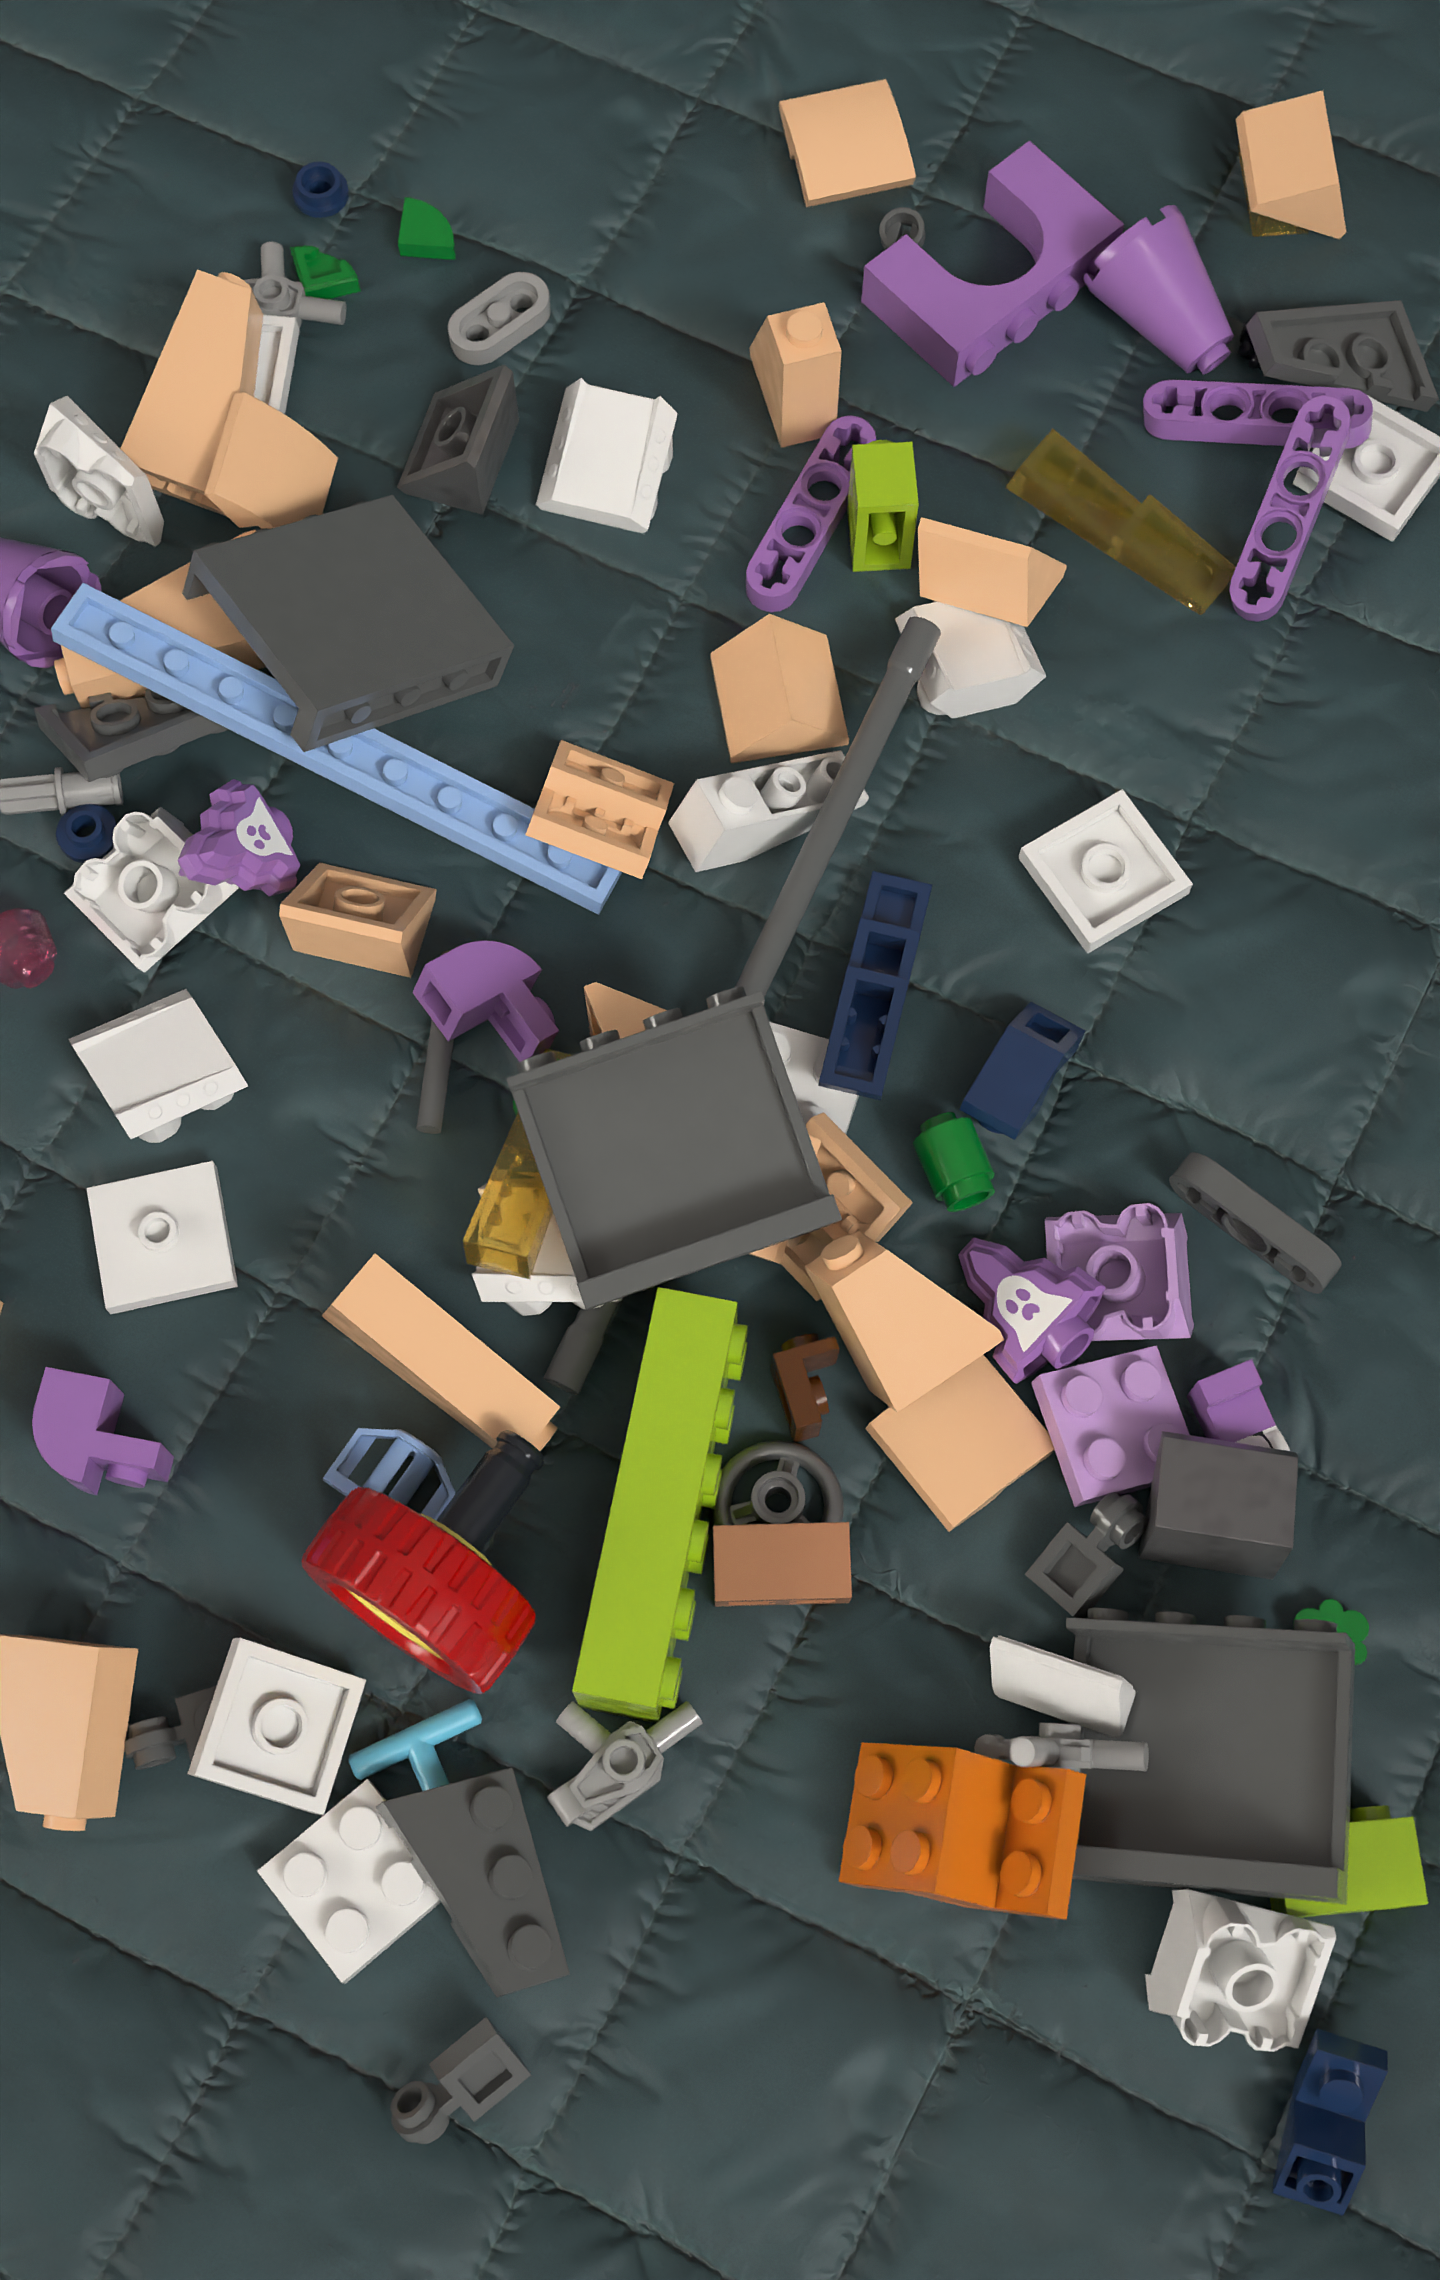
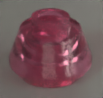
M13 908L0 914V983L14 989L22 987L33 988L40 985L53 972L54 960L57 954L46 918L41 912L33 909Z

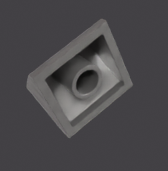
M504 364L434 393L397 488L407 495L483 515L519 422L514 376L511 369Z
M1162 1431L1146 1511L1148 1523L1141 1537L1138 1552L1139 1559L1273 1580L1293 1549L1298 1472L1297 1452Z

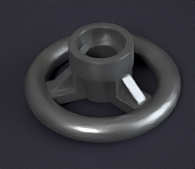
M774 1440L760 1442L737 1453L722 1469L716 1507L712 1509L714 1526L747 1525L759 1521L764 1524L810 1523L802 1515L805 1505V1491L801 1482L796 1478L799 1465L815 1478L822 1491L824 1513L821 1523L842 1522L844 1513L842 1489L829 1464L811 1449L789 1441ZM779 1460L777 1471L768 1472L757 1480L752 1490L751 1501L731 1506L735 1486L745 1472L759 1463ZM779 1493L785 1495L791 1505L785 1512L774 1513L767 1508L765 1504L766 1499L772 1494Z

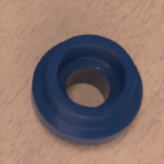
M312 162L305 165L298 172L293 184L292 192L296 206L301 212L311 217L325 218L335 215L345 207L349 199V189L345 177L333 165L326 162Z
M95 804L79 805L70 809L62 816L57 825L56 839L62 852L73 861L85 863L87 860L94 858L102 859L114 848L113 832L117 823L113 815L104 807ZM96 826L95 831L90 836H77V833L83 828Z

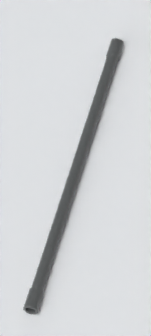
M910 617L887 662L885 676L735 987L743 986L746 996L762 991L765 997L913 685L921 678L941 636L940 629L925 618ZM609 1302L601 1307L589 1310L580 1308L574 1322L566 1329L543 1377L545 1381L563 1391L579 1395L602 1347L603 1335L619 1302Z

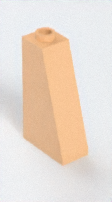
M197 269L120 448L147 475L153 490L224 516L226 515L204 493L234 393L245 392L254 397L263 313L250 285L233 274L220 272L217 277Z
M256 530L245 532L233 539L253 534ZM190 562L120 600L255 669L266 667L211 594L190 600L183 596L182 592ZM61 645L64 658L54 660L56 674L64 695L74 693L82 709L90 707V696L110 692L113 699L128 700L145 696L146 687Z
M376 1253L322 1315L334 1327L492 1449L498 1443L496 1438L500 1432L508 1430L520 1435L541 1451L558 1428L550 1422L551 1418L560 1408L558 1404Z

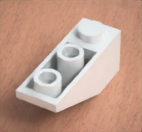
M841 750L697 779L668 822L695 872L746 861L810 831L845 756ZM863 790L855 809L865 805L869 797L865 790Z

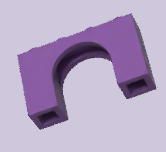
M1030 141L988 172L983 208L1031 253L1035 265L1025 275L1009 283L993 286L965 282L946 271L907 234L864 266L862 303L953 387L970 374L979 375L991 365L997 353L1013 341L1020 343L1032 333L1038 321L1052 310L1061 311L1067 307L1075 298L1079 289L1085 285L1083 281L1085 273L1096 277L1100 272L1094 263L1096 258L1122 235L1124 223Z

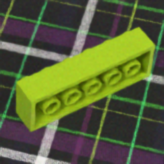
M661 1287L657 1288L572 1689L578 1705L583 1709L657 1723L660 1721L663 1707L672 1709L676 1707L683 1668H681L682 1659L673 1657L676 1639L689 1641L696 1607V1601L694 1600L695 1590L687 1588L690 1572L701 1575L703 1572L709 1542V1534H707L709 1522L701 1521L700 1519L703 1507L712 1509L716 1507L722 1476V1469H720L722 1455L714 1454L716 1442L728 1445L735 1405H733L735 1390L727 1388L728 1379L741 1380L748 1342H746L748 1325L737 1323L738 1302Z

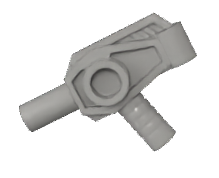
M267 242L261 246L262 277L244 281L250 285L263 315L295 317L299 328L302 319L338 325L344 324L346 318V303L344 301L306 296L301 282L291 281L284 277L283 247L276 242Z
M572 1701L557 1718L556 1723L586 1749H589L593 1757L577 1776L553 1791L547 1799L566 1827L574 1823L592 1831L660 1782L664 1761L662 1753L703 1724L690 1703L686 1701L646 1731L642 1725L629 1721L611 1733Z
M1039 1723V1736H1021L1005 1739L998 1734H988L979 1737L974 1746L976 1754L1000 1761L1010 1760L1020 1767L1067 1768L1080 1772V1768L1147 1771L1149 1763L1147 1742L1082 1739L1081 1725Z

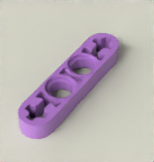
M1165 380L1158 382L1146 391L1143 398L1144 426L1156 438L1285 446L1294 422L1279 423L1273 420L1270 415L1283 408H1291L1299 412L1303 404L1313 397L1320 395L1334 396L1344 402L1349 409L1350 416H1352L1349 440L1345 449L1361 445L1368 439L1372 430L1373 405L1365 393L1351 388L1190 380ZM1225 405L1236 406L1243 411L1239 417L1233 420H1221L1212 414L1215 409ZM1174 406L1173 413H1164L1166 407ZM1196 406L1201 407V416H1195ZM1324 414L1320 422L1309 421L1314 428V440L1311 448L1320 447L1327 430L1338 431L1333 426L1332 415Z
M1320 395L1313 397L1304 403L1299 410L1232 576L1229 589L1232 606L1239 616L1248 621L1259 622L1267 620L1275 615L1282 606L1349 440L1351 430L1349 409L1342 400L1334 396ZM1324 414H1330L1333 416V426L1338 431L1327 430L1320 444V456L1309 451L1314 440V428L1309 421L1320 422ZM1301 447L1304 451H1296V448ZM1328 456H1329V459H1328L1327 461H1325V460H1323V459L1321 458V457H1328ZM1298 467L1312 469L1319 478L1315 490L1303 496L1293 495L1284 487V479L1287 474ZM1276 522L1288 523L1295 529L1297 534L1293 545L1283 551H1272L1262 542V534L1265 529ZM1256 556L1262 562L1271 566L1266 584L1267 591L1272 596L1271 598L1260 597L1256 605L1248 604L1247 592L1242 588L1244 585L1253 587L1258 580L1261 572V562H1251L1252 558ZM1273 566L1285 567L1283 572H1280Z
M843 416L832 421L826 428L751 558L746 570V592L750 602L760 610L768 612L782 611L796 600L848 506L852 448L845 457L844 467L838 464L840 445L846 446L850 440L857 441L859 444H868L875 441V430L866 420L856 416ZM818 481H829L837 485L840 493L831 500L822 501L811 496L808 489ZM800 525L810 529L815 537L804 546H795L786 542L782 534L786 529ZM778 559L785 563L782 571V583H774L771 589L763 587V580H770L778 568Z

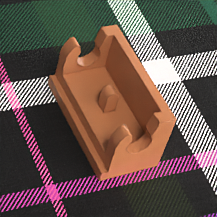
M849 1522L713 1526L715 1607L849 1603L852 1599Z

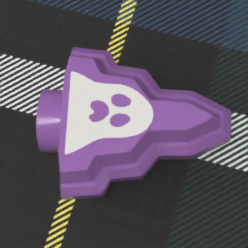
M233 779L210 793L211 807L200 814L201 831L187 838L179 855L178 863L181 867L179 875L192 881L214 886L226 882L236 885L244 891L252 889L261 890L268 896L288 892L296 887V874L300 863L291 846L293 829L286 815L275 807H269L254 784H242L240 781Z
M973 1238L958 1254L968 1287L985 1303L983 1318L998 1328L1004 1338V1341L996 1345L993 1358L1015 1384L1033 1375L1048 1362L1056 1369L1065 1368L1078 1359L1088 1348L1095 1332L1086 1321L1099 1305L1106 1287L1084 1270L1076 1266L1063 1271L1046 1258L1024 1262L1007 1246Z

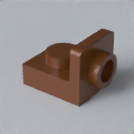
M815 1333L797 1336L781 1344L782 1351L773 1354L770 1371L794 1443L819 1436L822 1425L821 1415L829 1413L828 1401L820 1377L816 1375L808 1378L807 1373L837 1363L840 1348L835 1336L819 1340L818 1334Z

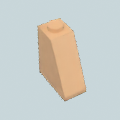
M825 302L768 315L750 346V357L781 448L820 439L826 428L832 421L837 419L842 351Z
M860 1231L853 1235L833 1240L823 1249L820 1257L804 1266L869 1391L897 1413L1004 1341L998 1328Z
M0 1634V1737L16 1811L44 1815L43 1827L66 1831H84L87 1819L115 1817L125 1749L124 1742L127 1735L137 1663V1648L30 1635Z

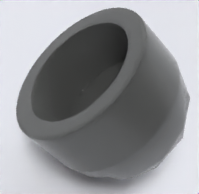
M900 207L891 210L883 217L879 233L885 250L901 238L903 225L911 227L909 237L922 248L926 234L923 219L918 212L911 208Z

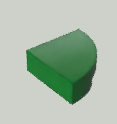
M405 197L398 238L400 256L455 260L456 251L453 232L445 216L438 209L424 201Z
M314 246L290 248L298 279L304 287L306 296L333 299L361 292L358 277L346 260H339L331 255L321 253L319 248Z

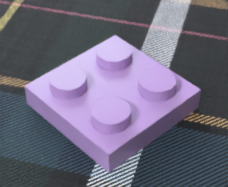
M1157 1345L1040 1374L1031 1382L1074 1507L1100 1501L1112 1492L1122 1495L1151 1487L1162 1431L1190 1435Z

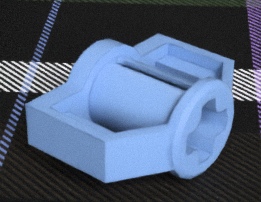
M358 1428L323 1477L324 1482L347 1496L352 1490L360 1487L348 1478L375 1439H394L395 1441L362 1487L383 1493L409 1456H413V1461L388 1495L389 1497L407 1505L433 1466L442 1484L421 1514L437 1520L456 1494L441 1456L425 1443L401 1429Z

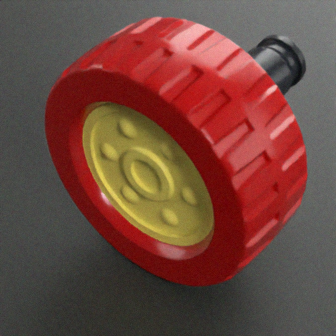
M508 1430L500 1432L496 1438L498 1442L496 1446L484 1454L437 1520L424 1514H419L381 1492L366 1487H357L345 1497L327 1519L302 1558V1566L307 1574L328 1595L357 1619L429 1670L451 1683L476 1694H483L490 1689L516 1655L536 1620L535 1611L526 1598L503 1575L493 1568L486 1557L480 1553L529 1485L531 1474L534 1470H540L544 1464L542 1453L534 1445L520 1435Z

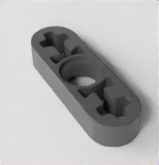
M1189 1153L1169 1178L1172 1189L1183 1201L1300 1288L1311 1293H1321L1341 1268L1339 1257L1327 1244L1209 1157L1200 1153Z

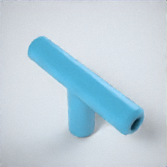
M465 1700L350 1754L349 1764L355 1777L362 1780L409 1758L422 1791L447 1785L449 1781L434 1746L481 1724L482 1716L474 1700Z

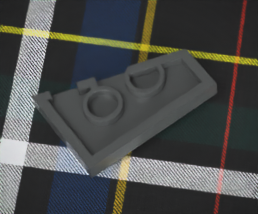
M1401 300L1256 312L1246 325L1264 376L1314 387L1360 390L1377 401L1425 412L1439 400Z
M148 688L146 689L145 696L128 700L113 699L111 692L90 696L89 708L59 714L56 704L34 708L39 728L88 782L99 778L115 776L128 766L153 756L172 753L180 745L205 735L228 730Z
M513 1767L383 1801L376 1807L387 1826L395 1828L414 1858L410 1862L424 1884L426 1882L430 1883L452 1918L450 1925L497 1998L557 1980L570 1974Z

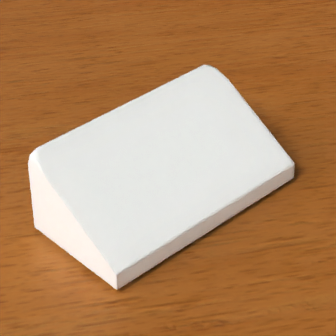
M1000 1635L997 1638H992L990 1644L992 1688L994 1694L999 1698L1073 1724H1079L1082 1727L1114 1738L1120 1737L1123 1734L1136 1691L1122 1676Z

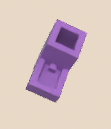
M469 942L425 964L412 992L448 1042L482 1022L489 1020L519 1062L546 1053L559 1032L548 1005L541 998L534 997L530 992L542 969L531 957L521 950L501 942Z
M45 1367L34 1406L32 1428L36 1446L41 1456L51 1468L76 1488L96 1496L104 1470L107 1471L105 1477L107 1480L130 1487L144 1488L147 1479L168 1482L174 1456L161 1443L114 1434L125 1394L110 1379Z

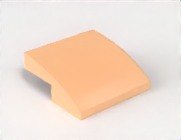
M886 79L779 102L778 106L790 158L796 161L806 207L913 185L916 174L902 121Z
M245 392L234 393L204 494L239 528L259 526L261 529H272L300 521L310 515L323 514L338 457L313 434L279 410Z
M561 740L532 815L526 836L642 879L653 851L658 830L666 813L674 783Z
M824 1112L811 1117L806 1123V1128L810 1136L821 1140L816 1157L829 1194L834 1195L842 1220L836 1224L788 1240L780 1263L816 1301L821 1300L804 1266L820 1257L823 1249L833 1240L853 1235L857 1231H860L873 1241L879 1242L913 1203Z
M984 1354L898 1413L890 1407L887 1408L865 1428L948 1532L993 1501L1007 1486L1045 1460L1054 1451L1049 1432Z

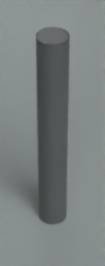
M450 950L443 951L441 955L449 952ZM433 1020L431 1021L416 1129L423 1133L438 1134L441 1133L454 1039L448 1042Z

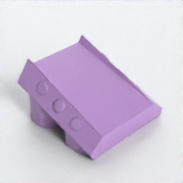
M1142 1203L1128 1206L1120 1215L1095 1216L1083 1210L1067 1212L1062 1217H1046L1047 1260L1063 1271L1078 1266L1106 1287L1099 1305L1086 1321L1095 1332L1092 1341L1191 1338L1194 1322L1191 1310L1187 1255L1188 1237L1182 1213L1163 1214L1157 1206L1151 1203Z

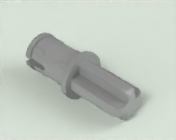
M58 767L55 768L54 774L0 780V810L5 815L60 810V814L63 816L69 809L79 805H123L120 773L112 777L99 778L88 782L80 772L64 773L63 768Z

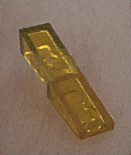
M1054 429L1048 433L1023 462L1006 486L1008 490L1200 616L1230 582L1236 569L1235 565L1151 494L1142 503L1139 502Z
M545 1048L543 1053L551 1052L554 1050ZM554 1051L557 1061L572 1056L571 1054ZM517 1112L464 1236L463 1245L467 1264L530 1280L553 1211L519 1112Z

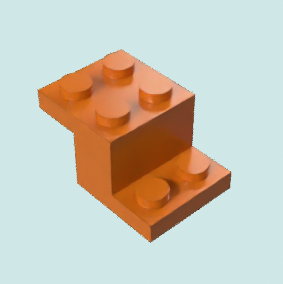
M861 1742L838 1882L863 1888L909 1893L966 1908L1067 1920L1086 1774L1067 1768L1020 1767L952 1747Z

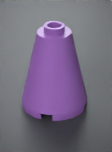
M1167 205L1160 209L1166 217L1165 219L1152 225L1147 217H1145L1113 241L1094 261L1100 272L1096 277L1085 273L1083 281L1093 295L1186 373L1199 369L1204 375L1219 366L1231 354L1227 345L1231 342L1234 335L1184 216L1176 205Z
M0 537V643L18 660L31 667L50 668L55 666L54 660L64 658L61 645L53 641L51 627L82 583L101 591L98 576L90 572L87 566L89 563L82 557L65 550Z

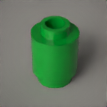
M947 1112L934 1116L921 1124V1134L914 1139L912 1144L935 1199L944 1201L948 1212L962 1211L989 1199L995 1193L991 1182L995 1173L972 1120L967 1117L957 1118L954 1112Z

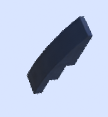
M872 871L818 1086L881 1101L932 884Z

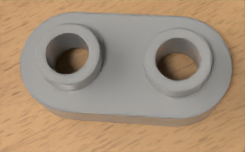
M512 273L503 277L456 310L448 323L450 345L455 356L471 365L488 364L540 329L549 319L551 312L549 290L545 282L531 273ZM519 308H528L525 312L515 311ZM479 338L485 339V340L477 341V342H476V341H473V340L479 339Z

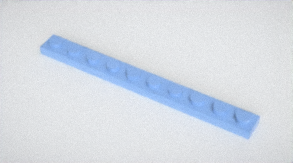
M85 583L81 584L51 627L54 642L598 915L622 874L621 871L526 836L535 810L534 808L374 728L303 752L290 735L299 708L275 678Z

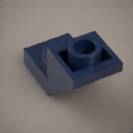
M1030 1002L1006 1028L965 1096L959 1110L977 1119L978 1123L985 1129L994 1133L1005 1134L1015 1140L1037 1116L1056 1073L1077 1051L1086 1030Z
M1316 2030L1295 2079L1273 2179V2194L1342 2216L1344 2215L1366 2167L1365 2122L1388 2073L1387 2050L1324 2030Z

